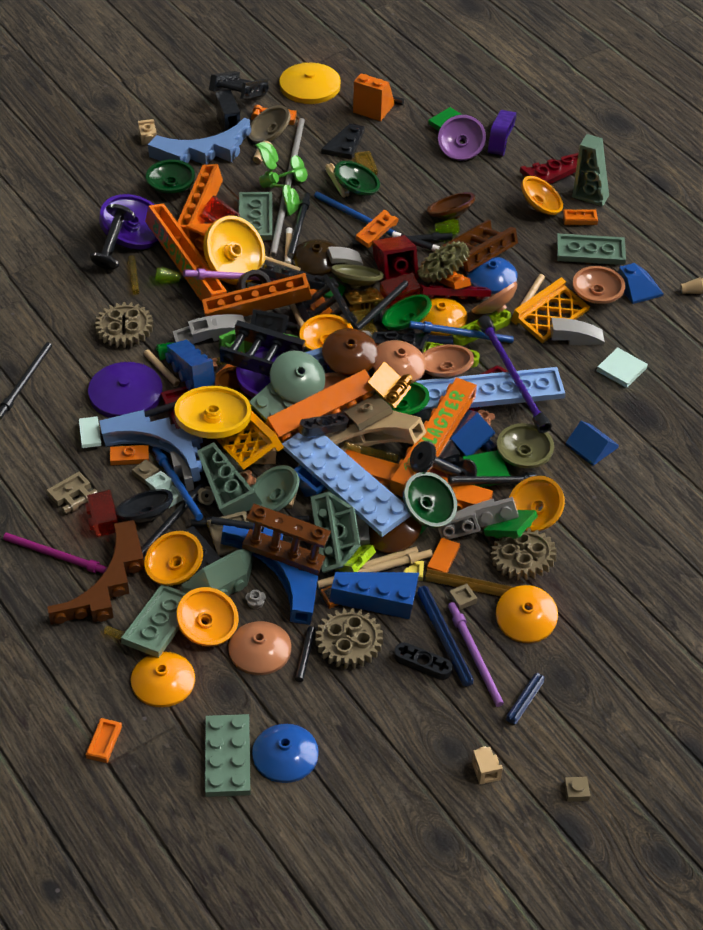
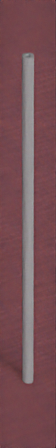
M303 118L298 120L291 157L298 155L305 122ZM289 162L288 171H291V170H293V169L291 168V165H290V162ZM294 173L286 176L285 185H290L291 187ZM283 194L270 250L271 257H275L277 254L286 212Z

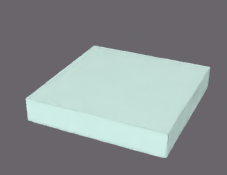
M616 348L597 367V372L627 388L647 369L648 364L620 348Z

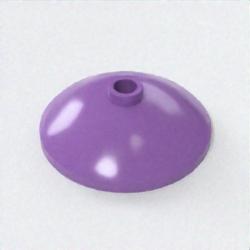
M457 115L449 118L441 126L438 134L439 146L442 152L451 159L459 161L469 160L482 151L486 142V132L481 122L469 115Z

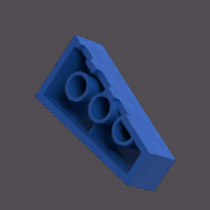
M187 339L166 345V360L168 363H171L174 372L179 374L180 380L185 382L188 391L203 386H214L215 376L213 360L211 358L208 359L206 354L201 355V350L195 349V346Z
M335 572L330 602L410 619L419 573Z

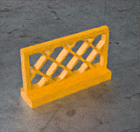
M561 277L516 308L511 321L515 325L520 323L541 343H544L551 338V318H564L561 313H569L570 318L567 319L576 320L586 313L590 306L565 286L566 281ZM565 293L569 299L560 298V295ZM549 302L558 303V307L549 306ZM561 303L570 304V309L561 308ZM573 305H579L582 309H573ZM537 311H546V315H537ZM549 311L558 312V317L549 316ZM525 319H534L535 324L528 323ZM538 320H546L547 325L538 324ZM538 329L547 330V334L543 336L538 332Z
M252 410L249 424L237 435L214 439L243 470L273 448L277 452L284 448L277 435ZM249 447H253V450L247 451Z

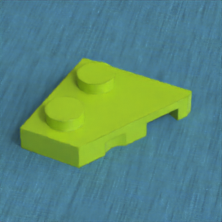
M361 545L348 562L343 565V568L336 569L335 571L357 572L376 553L374 546Z

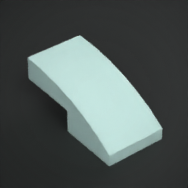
M98 416L80 418L82 448L101 446Z
M162 471L145 479L146 484L151 490L166 489L172 492L174 499L170 507L183 500L173 485L171 478Z

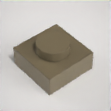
M144 460L132 469V475L145 485V479L159 472V469L148 460Z
M468 584L449 591V597L456 603L458 610L477 603V597Z
M565 777L564 785L567 802L590 800L587 777Z

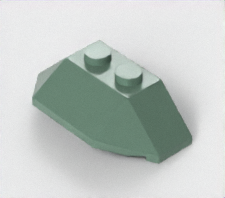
M330 492L312 496L311 503L315 525L331 531L325 547L319 548V554L326 556L322 572L325 573L343 568V565L348 562L361 546L355 508Z
M245 549L236 550L202 568L188 582L182 584V591L188 593L196 588L210 587L222 591L227 596L241 591L248 585L253 566V552Z

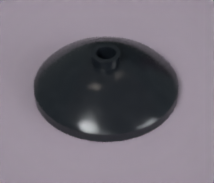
M154 489L138 493L120 503L115 510L116 515L123 521L134 520L135 523L152 522L170 507L174 499L173 494L166 489Z

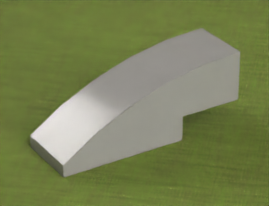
M551 318L550 331L552 340H568L569 345H604L605 343L602 329L594 325L574 319Z

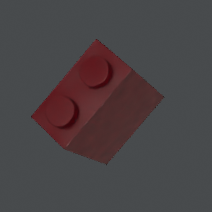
M405 235L372 241L373 256L379 270L383 273L386 285L403 282L404 280L419 279L417 272V247Z

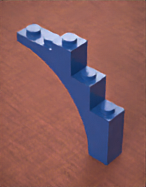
M223 525L221 544L240 550L243 549L242 544L249 529ZM264 527L261 533L272 536L273 530ZM253 552V556L264 562L282 582L290 604V622L310 625L318 576L306 571H300L298 568Z

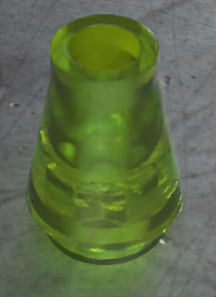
M450 219L435 223V231L456 235V233H460L459 220Z
M157 267L155 281L159 283H180L181 272L165 267Z

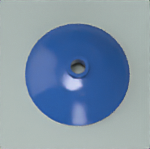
M494 257L472 271H466V277L470 278L471 286L487 287L491 290V294H496L515 281L517 282V271L507 260Z
M294 724L274 725L264 730L257 737L252 750L253 762L257 770L269 780L279 783L295 782L310 774L316 766L318 745L312 734L300 726Z

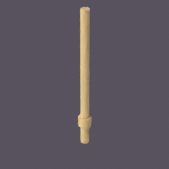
M431 549L418 553L414 551L407 553V556L361 568L357 572H380L405 564L412 565L414 562L432 557L433 553ZM334 576L318 580V588L332 585Z

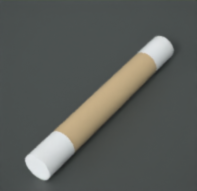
M290 227L286 229L284 262L291 264V258H288L287 254L293 235V229Z

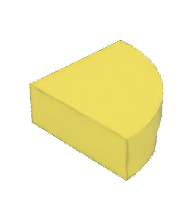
M424 561L414 562L404 572L419 573L418 581H423Z

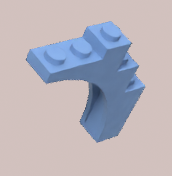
M243 118L229 130L202 139L177 140L156 135L148 144L149 157L159 161L180 160L189 163L191 159L207 165L216 156L232 162L240 153L239 145L251 133L250 119Z
M144 410L99 421L106 447L118 444H142L158 447L168 453L174 451L187 464L193 482L201 480L199 472H202L203 469L201 461H196V458H199L197 451L201 449L202 437L189 434L182 428L176 429L175 424L171 425L169 417L151 422L149 417H145Z

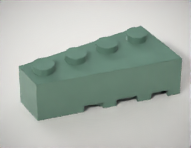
M586 134L579 147L572 197L602 207L609 197L603 138Z
M214 442L197 451L218 507L224 516L242 511L247 512L251 510L254 503L257 505L263 504L255 491Z

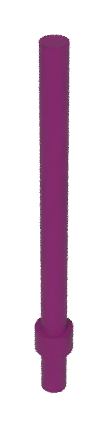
M5 533L3 536L5 541L87 568V571L92 573L99 572L104 574L108 568L100 565L98 561L92 559L89 561L9 533Z

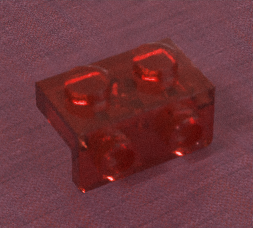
M213 195L205 204L199 217L210 224L222 217H240V214Z

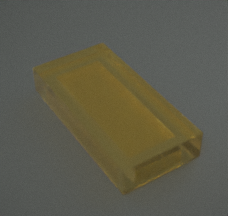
M370 151L354 153L356 163L367 167L375 175H378V170Z

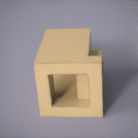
M154 119L138 121L141 144L148 145L157 135Z
M480 747L477 750H473L472 764L479 784L501 780L503 768L502 765H499L497 755H493L491 747Z

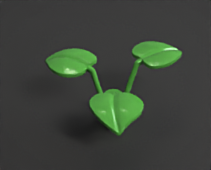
M258 143L255 146L260 152L264 165L269 169L264 175L259 177L260 185L263 188H282L287 214L290 216L299 208V196L295 189H291L290 185L277 184L279 178L294 173L296 181H306L308 173L304 167V162L299 156H292L290 165L293 170L278 175L272 172L277 167L276 162H278L276 149L270 143Z

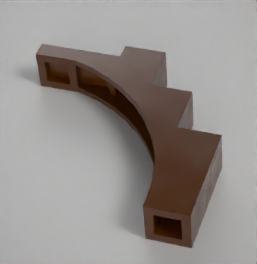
M134 520L114 524L116 547L112 561L102 577L90 589L69 602L47 606L51 624H61L69 620L84 619L88 616H92L93 622H103L114 618L110 598L130 594L126 574L145 570Z

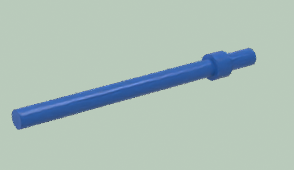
M318 191L314 194L315 198L366 224L373 220ZM389 229L385 234L392 237L394 230Z
M427 321L423 323L409 322V328L419 329L427 333L433 331L490 340L481 331L435 325ZM495 334L500 342L513 343V336Z
M154 446L152 451L156 456V461L171 478L196 520H201L203 518L201 511L170 465L169 458L160 448Z

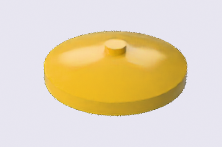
M297 64L286 69L280 76L281 92L288 99L298 103H323L334 98L340 91L341 80L339 74L331 67L323 64Z
M225 216L214 221L207 229L204 237V254L212 271L246 273L250 270H259L265 262V248L261 236L254 226L245 219L237 216ZM221 279L233 285H237L238 279Z
M203 386L184 393L175 404V420L177 424L187 433L202 438L215 439L232 436L242 431L251 419V405L248 399L240 392L223 386Z

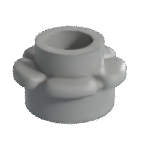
M252 590L246 594L245 599L249 607L258 609L263 606L266 596L259 590Z

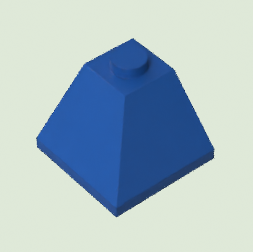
M636 263L619 267L618 273L625 282L624 293L632 304L663 296L664 293L649 273Z

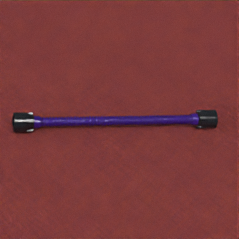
M489 316L480 317L477 325L490 338L533 414L532 421L539 433L548 432L552 424L546 415L538 410L495 335L496 328Z

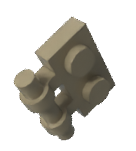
M80 471L47 489V495L57 506L64 503L67 504L61 508L64 514L75 512L79 506L92 502L93 498L99 494L96 489L88 491L91 488V484ZM79 494L81 495V497H79V498L76 499V500H73V499H72V498L78 496Z

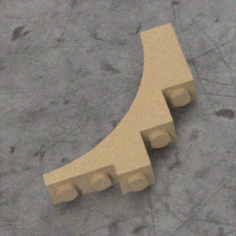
M393 411L392 414L363 430H359L352 424L344 431L324 435L345 452L346 449L355 451L363 447L389 442L415 444L427 432L421 417Z

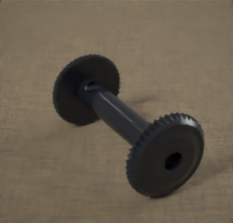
M110 204L106 207V210L114 218L102 253H91L90 259L94 264L102 268L116 269L119 267V262L111 256L123 220H134L135 214L126 206Z
M430 441L418 443L411 452L410 467L415 473H425L432 467L450 475V477L477 476V467L472 460L463 459L454 465L436 457V447Z

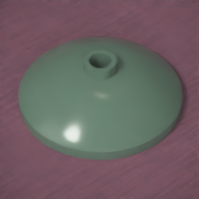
M288 351L277 357L272 364L270 382L274 391L282 399L296 404L324 389L325 372L319 361L312 355L302 351Z
M276 466L261 474L251 488L263 504L260 506L278 512L285 508L295 497L299 487V476L290 466Z

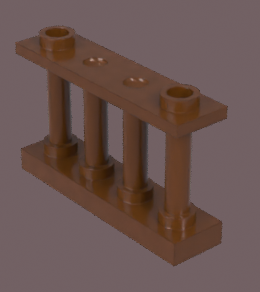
M486 220L448 242L449 244L453 241L455 243L457 241L466 243L470 253L463 266L464 271L470 272L518 244L516 228L510 227L503 232L492 230L491 220Z
M254 503L246 518V521L254 523L253 530L249 529L242 548L318 576L326 557L319 554V548L325 547L331 531ZM262 526L273 530V535L269 536L261 533ZM281 533L291 536L292 543L280 540ZM300 540L312 544L311 551L299 547Z

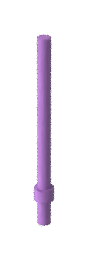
M198 268L196 270H183L184 277H196V279H239L244 274L239 272L205 271V269ZM250 277L247 279L260 281L257 277ZM270 278L271 281H276V280H278V279Z
M452 602L448 605L453 616L452 621L455 627L459 628L496 707L502 706L504 702L466 626L467 621L464 615L460 614L456 603Z

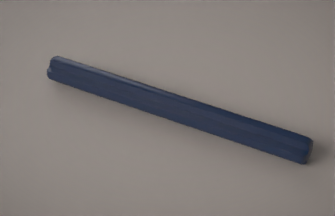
M427 586L419 587L417 593L462 685L465 687L471 686L474 679Z

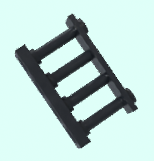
M230 71L211 74L209 90L215 92L230 89L241 92L240 98L246 99L266 95L269 84L268 79L249 81L241 79L240 72Z
M327 274L323 276L327 285L314 293L312 299L295 303L305 323L308 319L321 314L337 302L339 308L330 314L337 316L344 314L347 322L354 329H359L356 323L358 319L350 312L338 290L339 284L334 278L330 279ZM331 290L333 293L332 297L313 311L309 309L311 304Z
M237 320L235 324L236 339L230 348L220 347V362L270 377V369L274 363L271 360L276 352H305L306 340ZM243 341L253 343L247 354L237 351ZM260 345L270 348L264 359L254 356Z

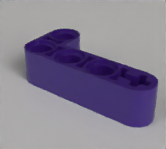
M500 110L491 128L488 146L489 154L504 156L507 138L515 125L516 112Z

